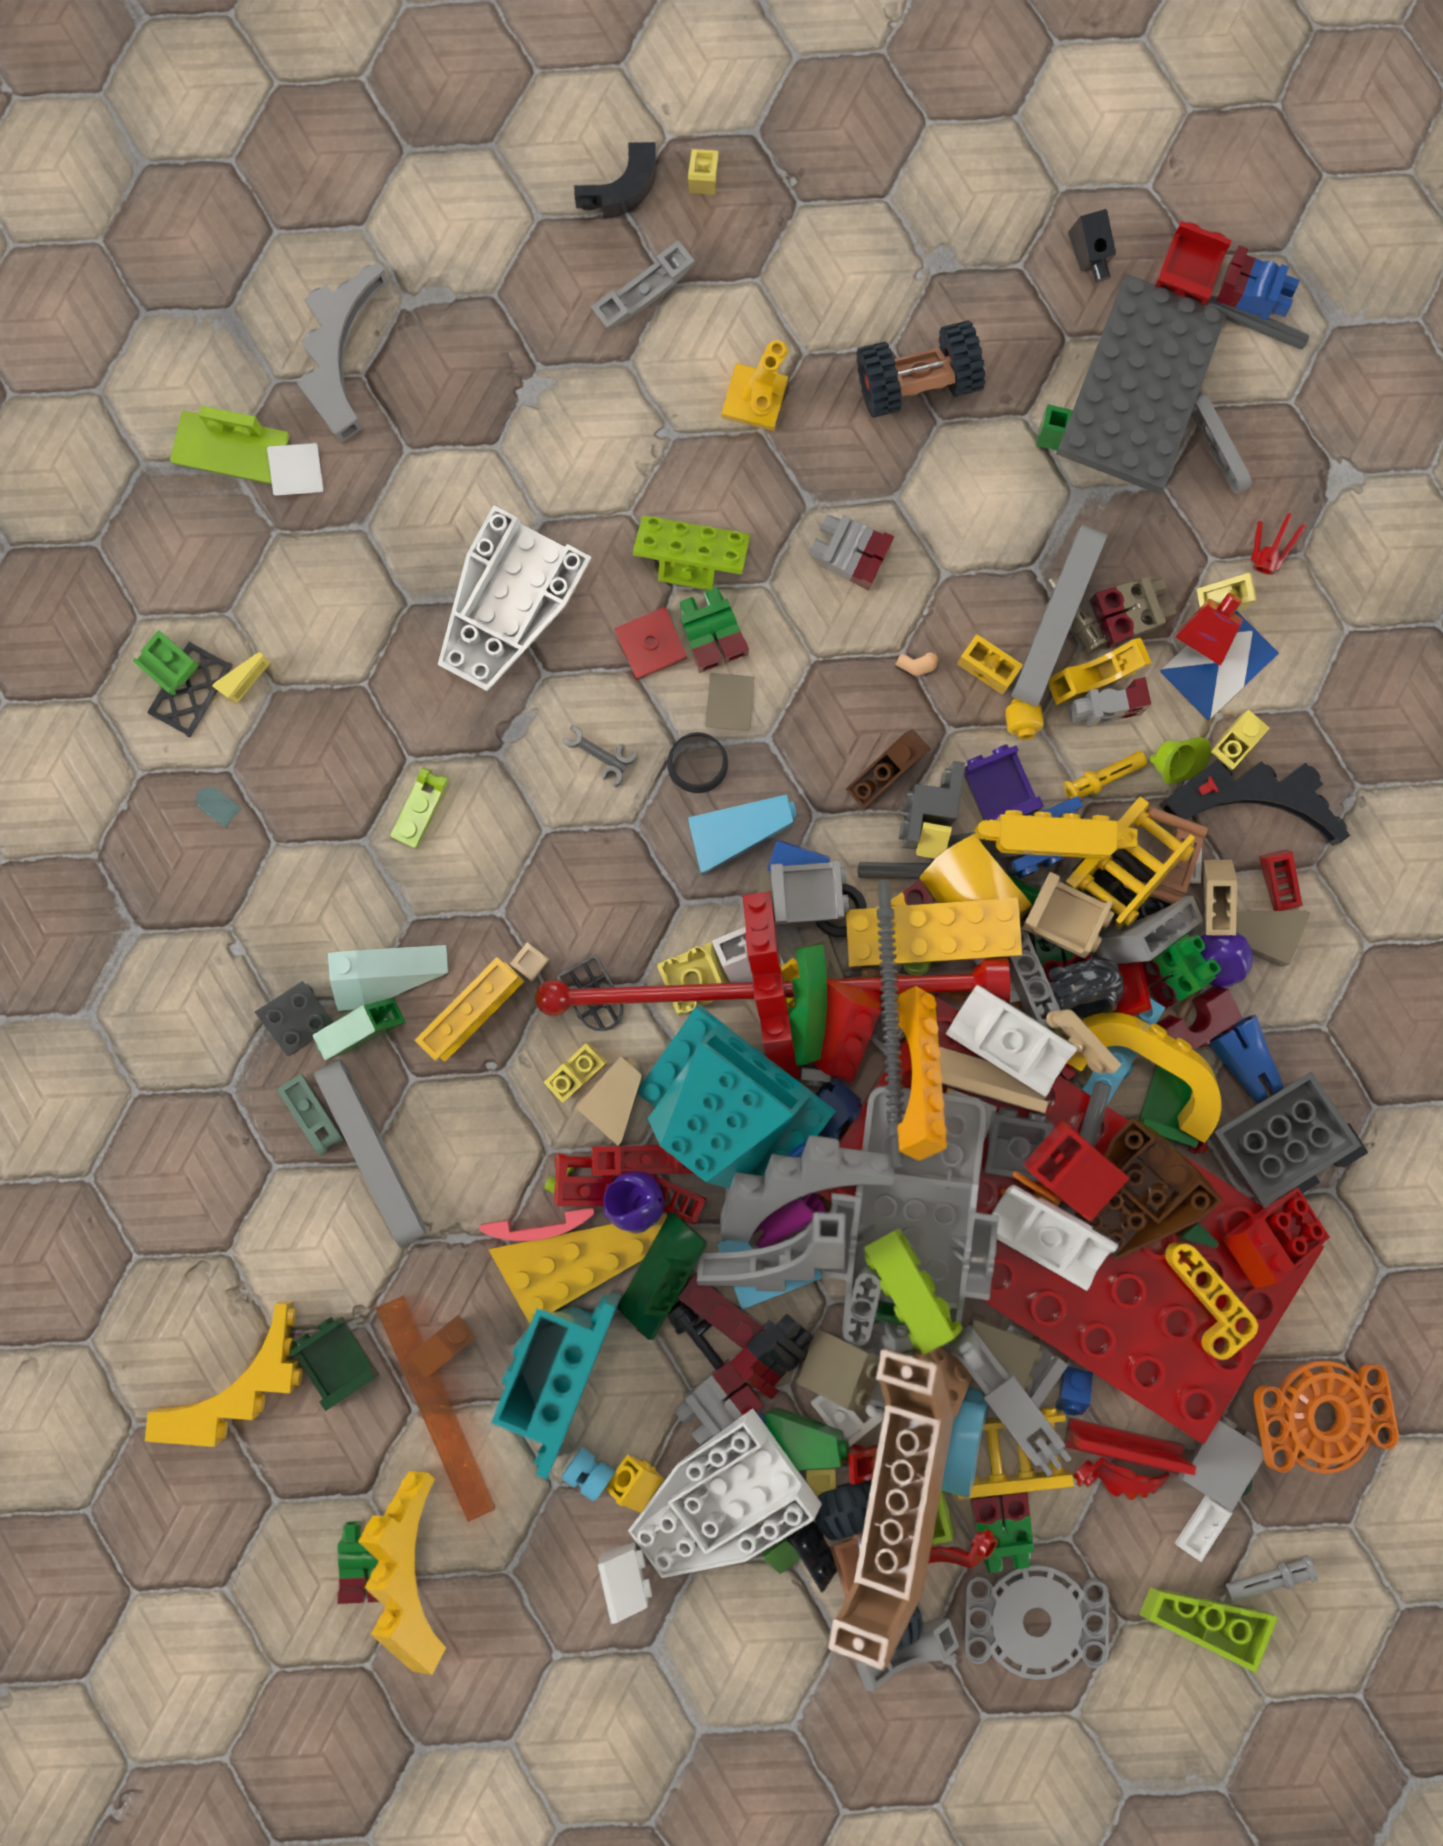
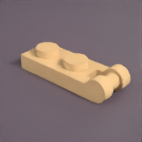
M1057 1010L1048 1013L1046 1018L1047 1024L1051 1028H1059L1069 1039L1068 1042L1077 1047L1076 1051L1081 1052L1088 1060L1087 1064L1092 1070L1097 1073H1115L1121 1066V1063L1073 1011Z

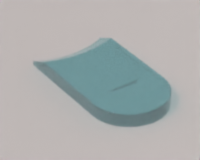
M212 787L203 788L196 797L199 808L226 828L231 818L238 811L242 810Z

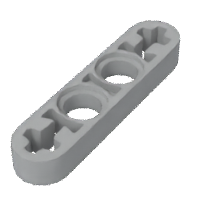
M1203 393L1198 395L1191 415L1228 485L1236 494L1251 488L1250 474L1211 401Z

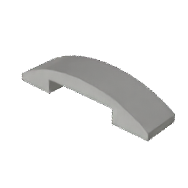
M679 240L656 256L658 261L616 293L612 290L591 306L607 329L625 322L648 307L675 285L695 264V261Z

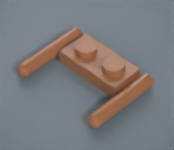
M1152 807L1147 811L1150 814L1148 817L1177 828L1173 836L1183 843L1190 834L1195 837L1193 846L1195 851L1186 862L1180 861L1150 895V897L1173 904L1183 898L1187 892L1204 842L1203 838L1208 828ZM1168 848L1163 864L1173 855L1174 851Z

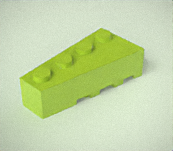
M900 1228L864 1247L867 1252L864 1256L869 1267L872 1270H877L881 1278L879 1284L886 1296L891 1295L896 1304L894 1311L901 1323L906 1322L911 1331L909 1338L913 1346L917 1350L921 1349L923 1355L951 1341L964 1329L958 1320L953 1323L950 1319V1306L945 1298L942 1299L940 1296L937 1297L934 1291H936L933 1279L925 1270H919L920 1259Z
M1153 1587L1149 1588L1139 1613L1144 1618L1254 1673L1258 1671L1278 1616L1266 1611Z

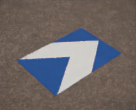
M1237 610L1235 614L1243 620L1221 666L1187 645L1160 670L1167 680L1207 720L1211 719L1279 654Z

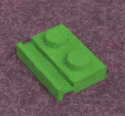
M159 630L141 650L142 654L139 658L133 659L136 665L173 696L176 694L175 690L178 686H182L199 666L195 660Z

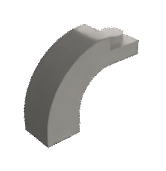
M949 1618L923 1622L920 1639L908 1647L894 1651L884 1670L861 1661H857L856 1665L865 1690L875 1691L893 1675L905 1668L923 1662L945 1660L959 1648V1644Z

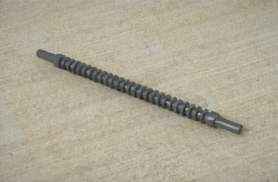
M880 880L878 881L880 908L877 909V919L880 922L877 926L881 928L878 931V935L881 936L878 939V943L882 944L878 948L882 952L879 955V959L882 960L879 966L883 968L880 971V975L883 976L880 979V983L884 984L880 988L884 992L881 995V999L884 1000L881 1007L885 1008L882 1011V1015L885 1016L882 1023L886 1024L882 1031L886 1032L883 1040L887 1042L883 1045L887 1049L884 1052V1056L887 1057L884 1064L888 1065L884 1072L888 1074L885 1077V1081L889 1083L885 1086V1089L889 1090V1093L886 1094V1098H889L886 1106L890 1107V1110L886 1112L890 1115V1118L887 1119V1123H890L887 1133L888 1137L891 1138L892 1167L903 1168L904 1153L899 1151L898 1124L902 1123L904 1118L901 1115L905 1111L901 1109V1106L904 1105V1102L901 1101L904 1094L900 1092L903 1089V1085L900 1084L903 1077L899 1076V1073L903 1069L899 1068L902 1060L898 1058L902 1055V1052L898 1051V1048L901 1047V1044L898 1043L901 1036L897 1034L900 1031V1027L897 1026L900 1023V1019L896 1018L900 1012L896 1010L899 1003L895 1001L899 998V995L895 994V991L898 990V987L895 986L898 979L894 977L897 974V970L894 969L897 963L893 961L897 957L893 953L896 950V946L893 945L896 939L892 937L895 934V930L892 929L895 926V923L892 922L895 914L894 909L891 908L890 881Z

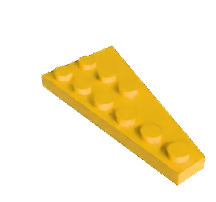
M662 1213L660 1220L655 1225L639 1234L621 1230L612 1223L563 1233L546 1239L524 1241L488 1250L529 1324H531L537 1308L553 1312L643 1260L666 1220L667 1214Z

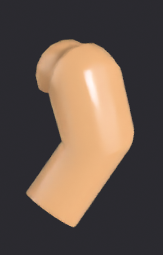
M928 652L925 656L914 660L901 653L895 665L914 676H921L932 672L937 667L938 657L936 654Z

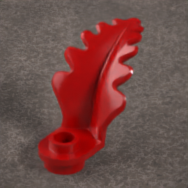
M1101 1457L1094 1464L1089 1460L1084 1462L1074 1473L1073 1477L1077 1480L1076 1485L1078 1487L1084 1484L1090 1487L1099 1478L1111 1495L1118 1497L1125 1493L1129 1500H1134L1138 1494L1142 1498H1147L1150 1492L1155 1494L1158 1488L1162 1487L1170 1478V1474L1165 1472L1151 1478L1144 1475H1134L1131 1469L1113 1464Z
M987 1529L984 1532L979 1531L974 1536L971 1542V1547L973 1548L970 1553L956 1546L931 1547L928 1564L947 1562L972 1569L982 1558L987 1559L993 1553L998 1540L993 1536V1532Z

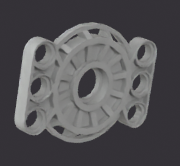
M1030 1564V1568H1014L997 1579L993 1586L986 1576L979 1573L972 1574L966 1580L963 1647L967 1658L971 1662L976 1664L984 1663L992 1654L997 1662L1009 1672L1023 1678L1035 1680L1049 1679L1061 1675L1076 1665L1081 1657L1085 1664L1091 1668H1100L1106 1663L1109 1642V1591L1100 1579L1088 1578L1079 1587L1063 1571L1052 1566ZM1034 1570L1046 1571L1045 1574L1036 1573V1572H1035V1573H1028V1571H1034ZM1021 1573V1575L1012 1578L1010 1581L1006 1583V1581L1010 1579L1012 1576ZM1054 1574L1064 1578L1069 1584L1064 1585L1053 1577ZM976 1581L986 1583L987 1589L982 1596H975L971 1593V1586ZM1092 1585H1098L1102 1588V1596L1098 1600L1093 1601L1087 1597V1590ZM1074 1590H1077L1076 1594L1073 1596L1072 1592ZM1032 1608H1042L1050 1615V1627L1042 1635H1030L1024 1629L1023 1618L1027 1611ZM975 1611H982L986 1614V1620L981 1626H975L970 1622V1616ZM1092 1615H1098L1102 1619V1624L1097 1630L1087 1628V1619ZM974 1641H982L985 1644V1651L980 1656H974L969 1651L970 1645ZM1091 1645H1097L1101 1648V1656L1096 1660H1089L1086 1657V1650ZM997 1646L1000 1647L998 1654L995 1651ZM1076 1648L1077 1652L1074 1656H1072L1071 1653ZM1006 1657L1010 1658L1013 1662L1019 1664V1669L1009 1665L1004 1659ZM1065 1659L1068 1660L1063 1666L1054 1670L1051 1669L1052 1666L1060 1664ZM1027 1668L1045 1669V1672H1027Z

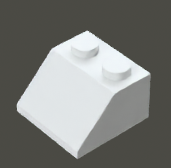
M636 1542L602 1550L598 1567L611 1624H614L648 1607V1598L652 1597V1590L649 1579L644 1580L642 1568H646L645 1558L642 1550L637 1551Z

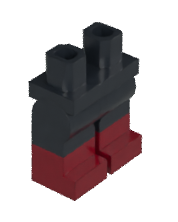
M787 1313L777 1324L769 1319L763 1325L766 1329L760 1331L730 1362L749 1384L771 1400L779 1392L775 1387L787 1371L795 1369L800 1360L804 1361L806 1359L807 1353L804 1348L813 1339V1336Z

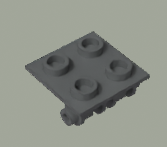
M304 981L296 984L255 1011V1014L287 1056L313 1040V1034L334 1023L312 994L314 992L308 983L305 984Z

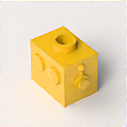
M627 1454L605 1489L620 1506H625L642 1513L664 1481V1478L648 1461H643Z

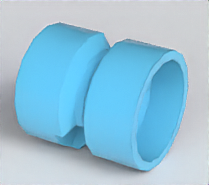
M582 1446L560 1479L573 1488L576 1486L581 1487L580 1493L592 1502H595L610 1481L615 1469L604 1461L597 1463L595 1455Z

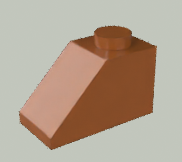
M457 1315L407 1357L426 1379L476 1337L460 1316Z

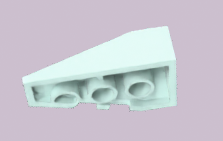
M447 945L328 953L330 984L338 1011L356 1010L362 1005L393 998L400 995V993L449 973Z

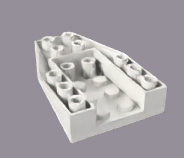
M752 1408L681 1460L629 1528L628 1532L661 1578L746 1562L813 1521L822 1503Z

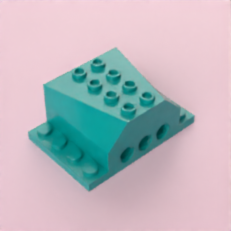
M701 1005L694 1008L641 1083L637 1093L655 1107L648 1117V1121L660 1146L706 1183L730 1188L735 1173L764 1176L772 1154L788 1156L796 1146L807 1142L809 1136L817 1137L836 1112Z
M611 1290L608 1296L603 1295L596 1306L594 1314L576 1306L559 1312H550L537 1308L530 1326L516 1343L512 1354L516 1358L507 1367L501 1384L505 1388L491 1423L542 1444L534 1462V1465L539 1466L536 1476L547 1480L558 1457L622 1296L618 1292Z

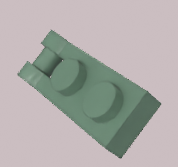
M299 1074L277 1089L311 1145L320 1156L328 1152V1148L333 1144L338 1145L345 1141L342 1132L333 1122L304 1074ZM325 1127L328 1135L321 1139L317 1132Z

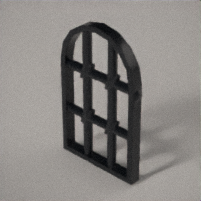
M596 954L580 963H576L570 969L557 975L558 980L563 982L561 977L570 973L578 989L591 986L593 988H600L598 982L605 978L610 986L614 987ZM594 958L604 973L598 978L594 977L587 965V962ZM582 965L591 979V982L584 986L580 984L573 971ZM620 1004V1015L618 1018L610 1005H587L590 1010L583 1014L580 1013L577 1006H574L578 1018L594 1031L612 1029L623 1016V1004ZM602 1007L607 1008L614 1020V1023L606 1028L596 1012ZM591 1014L600 1028L589 1025L584 1018Z

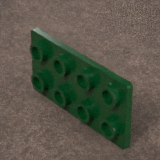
M674 1212L668 1214L617 1306V1309L647 1340L655 1339L707 1246V1241Z

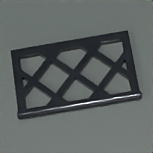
M191 642L187 643L183 651L190 655L192 650L199 653L201 663H198L197 669L203 668L207 682L192 686L189 677L186 681L187 688L176 690L174 696L164 688H161L147 711L149 715L186 734L189 738L192 736L218 691L212 685L228 674L233 666L232 663L218 658ZM214 664L223 666L224 668L219 677L211 680L208 666ZM208 687L209 694L203 704L197 705L193 691ZM189 693L192 707L177 711L174 697ZM164 699H169L172 713L161 715L156 712ZM194 712L195 718L189 728L181 726L179 716Z

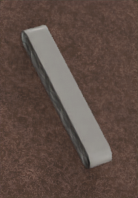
M1084 524L1080 525L1010 697L1034 707L1038 706L1107 538V533Z
M338 1059L315 1071L316 1081L398 1246L402 1248L427 1235L426 1227L344 1062Z

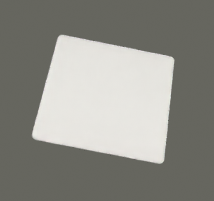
M316 443L267 447L273 495L323 492L318 446Z

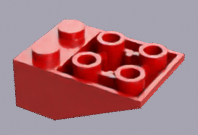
M1064 1120L1055 1127L1023 1163L1032 1175L1089 1222L1094 1219L1130 1179Z
M1297 1187L1239 1224L1223 1240L1253 1287L1257 1289L1279 1283L1326 1242L1330 1236Z

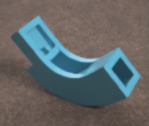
M972 1388L967 1389L958 1415L953 1420L941 1491L968 1498L976 1476L981 1436L990 1407L982 1396V1391Z

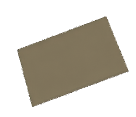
M710 673L706 727L750 731L754 677Z

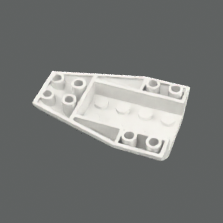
M493 505L466 555L438 665L488 692L565 608L592 557L568 544L564 547L522 525L517 517Z

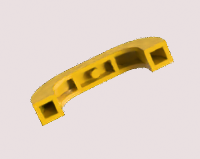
M1099 1013L1081 1020L1105 1047H1127L1187 1082L1192 1088V1094L1186 1106L1177 1116L1179 1127L1203 1143L1206 1142L1219 1121L1221 1095L1216 1077L1210 1065L1201 1055L1192 1050L1188 1042L1181 1038L1175 1040L1168 1036L1166 1030L1153 1023L1150 1025L1137 1017L1124 1013ZM1065 1035L1062 1036L1063 1039L1069 1040ZM1076 1051L1066 1063L1082 1071L1088 1060L1081 1052Z

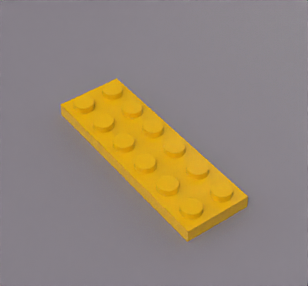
M1018 898L891 907L894 909L895 918L892 920L895 923V926L892 927L895 930V934L892 937L896 939V942L893 943L896 946V950L893 953L897 955L893 961L897 964L1022 956ZM879 908L852 909L846 912L849 967L879 966L882 962L879 959V955L882 952L878 950L882 946V944L878 943V939L881 938L878 935V931L881 928L877 926L880 922L877 919V909Z

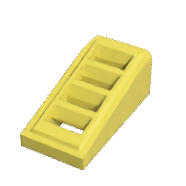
M258 652L223 676L212 686L234 704H237L268 667L270 661Z

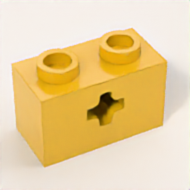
M978 634L975 635L957 663L964 670L1002 695L1023 666V664Z

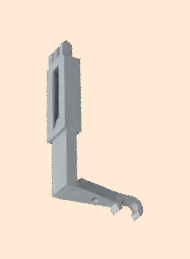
M971 1325L961 1331L954 1339L947 1342L983 1390L981 1394L1036 1467L1040 1465L1049 1477L1053 1474V1471L1047 1463L1052 1461L1057 1469L1062 1467V1464L1056 1458L1059 1454L1067 1463L1072 1460L1064 1449L1065 1444L1011 1371L1006 1372ZM1040 1429L1048 1441L1045 1443L1042 1437L1038 1435L1034 1438L1039 1446L1037 1448L1029 1436Z

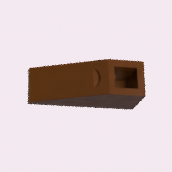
M911 729L897 739L846 790L865 809L918 763L931 748L914 729Z

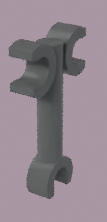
M571 725L570 730L577 734V738L574 741L563 738V743L569 748L578 746L609 765L603 769L601 778L605 780L609 773H615L617 778L613 785L618 787L622 782V774L627 766L634 763L637 759V753L633 751L629 758L622 757L621 753L625 745L620 744L616 749L615 757L584 738L581 730L577 726Z

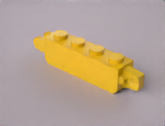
M1007 810L997 820H982V822L976 825L977 827L974 830V835L979 839L996 841V848L1001 853L1105 859L1117 849L1137 847L1138 836L1137 829L1119 826L1118 821H1109V816L1094 815L1092 819H1080L1079 814H1063V818L1051 817L1049 812H1035L1034 816H1022L1023 812L1018 810Z

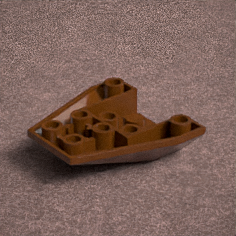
M1133 1117L1112 1138L1104 1154L1107 1159L1130 1179L1091 1222L1077 1211L1074 1217L1092 1226V1230L1118 1244L1115 1252L1110 1253L1118 1260L1201 1221L1222 1201V1198L1202 1173L1156 1130Z

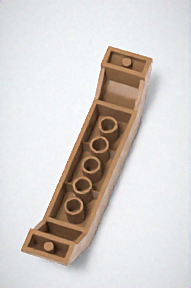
M885 1348L881 1350L876 1379L880 1380L886 1407L855 1581L838 1616L833 1619L828 1647L832 1651L881 1670L887 1667L923 1594L954 1420L940 1364Z

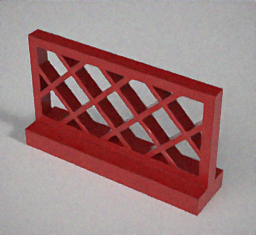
M1069 1417L1064 1439L1065 1448L1179 1474V1472L1193 1476L1196 1474L1197 1467L1182 1456L1184 1445L1181 1443Z

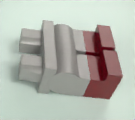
M826 515L820 531L832 536L831 542L829 544L815 538L809 554L821 561V567L829 569L869 591L895 536L886 532L882 534L858 521L851 520L846 515H843L842 519Z
M1146 677L1134 679L1123 690L1117 691L1107 688L1100 693L1098 689L1089 690L1083 699L1074 700L1073 705L1069 707L1072 724L1086 721L1087 727L1096 726L1097 723L1142 715L1151 705Z
M729 1358L685 1394V1400L675 1410L676 1415L684 1424L695 1415L701 1420L702 1424L691 1432L700 1446L752 1408L757 1412L763 1407L762 1401L730 1364Z

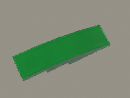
M823 944L795 949L800 977L792 978L796 1006L788 1008L797 1065L817 1061L821 1057L827 1013V973Z

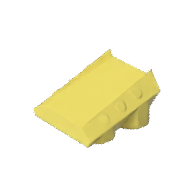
M712 942L694 947L688 952L659 963L657 966L665 985L730 983ZM714 1001L672 1003L677 1015L681 1016L693 1011L698 1005L705 1006Z

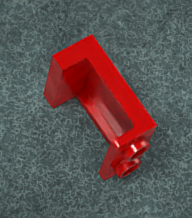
M1181 221L1172 238L1156 279L1155 287H1163L1176 292L1175 294L1178 296L1192 298L1206 306L1232 240L1219 232L1204 230L1195 223Z

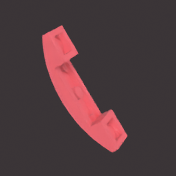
M595 1207L566 1211V1223L512 1231L510 1219L479 1225L480 1232L505 1240H541L572 1230L596 1213Z

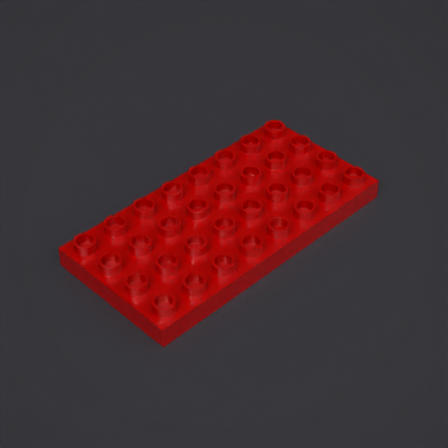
M933 995L936 1001L939 1047L986 1060L946 1035L947 1030L959 1011ZM905 1036L900 1043L901 1047L898 1048V1051L902 1052V1055L898 1057L902 1060L899 1068L903 1069L899 1076L903 1077V1080L900 1081L903 1088L911 1089L912 1058ZM884 1070L861 1104L860 1114L849 1123L838 1140L839 1148L862 1151L870 1093L876 1087L889 1084L885 1081V1077L888 1074ZM1058 1075L1044 1101L1048 1102L1046 1111L1041 1114L1047 1115L1046 1120L1052 1122L1054 1125L1053 1130L1064 1120L1080 1134L1091 1096ZM942 1084V1093H946L948 1088L997 1107L995 1112H1000V1107L1015 1109L1018 1111L1017 1115L1029 1117V1112H1035ZM1106 1106L1095 1148L1104 1155L1112 1138L1129 1120ZM988 1129L983 1142L975 1213L991 1215L1003 1196L1000 1192L1001 1189H1008V1187L1015 1185L1033 1195L1035 1190L1015 1177L984 1172L989 1143L987 1140ZM1187 1157L1185 1158L1202 1173L1222 1198V1201L1198 1222L1218 1242L1216 1248L1177 1237L1176 1235L1180 1232L1177 1231L1118 1260L1109 1253L1097 1269L1092 1283L1086 1291L1000 1240H996L989 1300L981 1299L982 1301L1203 1445L1325 1247L1321 1245L1279 1283L1255 1289L1223 1238L1239 1224L1264 1209V1207ZM858 1185L839 1186L816 1192L832 1202V1193L856 1196ZM1174 1242L1193 1246L1255 1317L1258 1323V1330L1255 1336L1228 1359L1221 1360L1215 1358L1202 1347L1203 1335L1218 1321L1168 1264L1165 1252L1167 1247ZM1180 1250L1178 1252L1180 1255L1179 1261L1188 1264L1189 1267L1194 1265L1188 1263L1183 1256L1186 1252ZM1204 1271L1196 1276V1284L1200 1287L1207 1281V1275ZM1224 1294L1216 1298L1215 1304L1217 1309H1222L1226 1305L1227 1300ZM1244 1317L1239 1318L1235 1323L1237 1332L1243 1331L1246 1327ZM1218 1337L1213 1342L1214 1351L1221 1350L1224 1346V1339Z

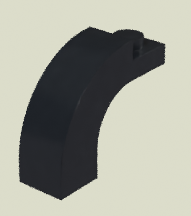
M628 142V165L623 175L616 181L604 185H574L576 209L593 211L597 208H602L603 218H613L636 208L647 197L655 181L657 167L656 143Z

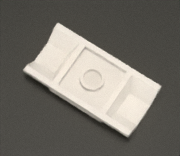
M976 985L946 1032V1035L1045 1097L1066 1062L1077 1050V1047L1052 1032L1049 1028L979 985Z
M1015 1185L1008 1187L991 1214L999 1216L998 1240L1086 1291L1090 1287L1097 1269L1107 1255L1115 1252L1118 1248V1244L1092 1230V1226L1041 1197L1038 1199Z

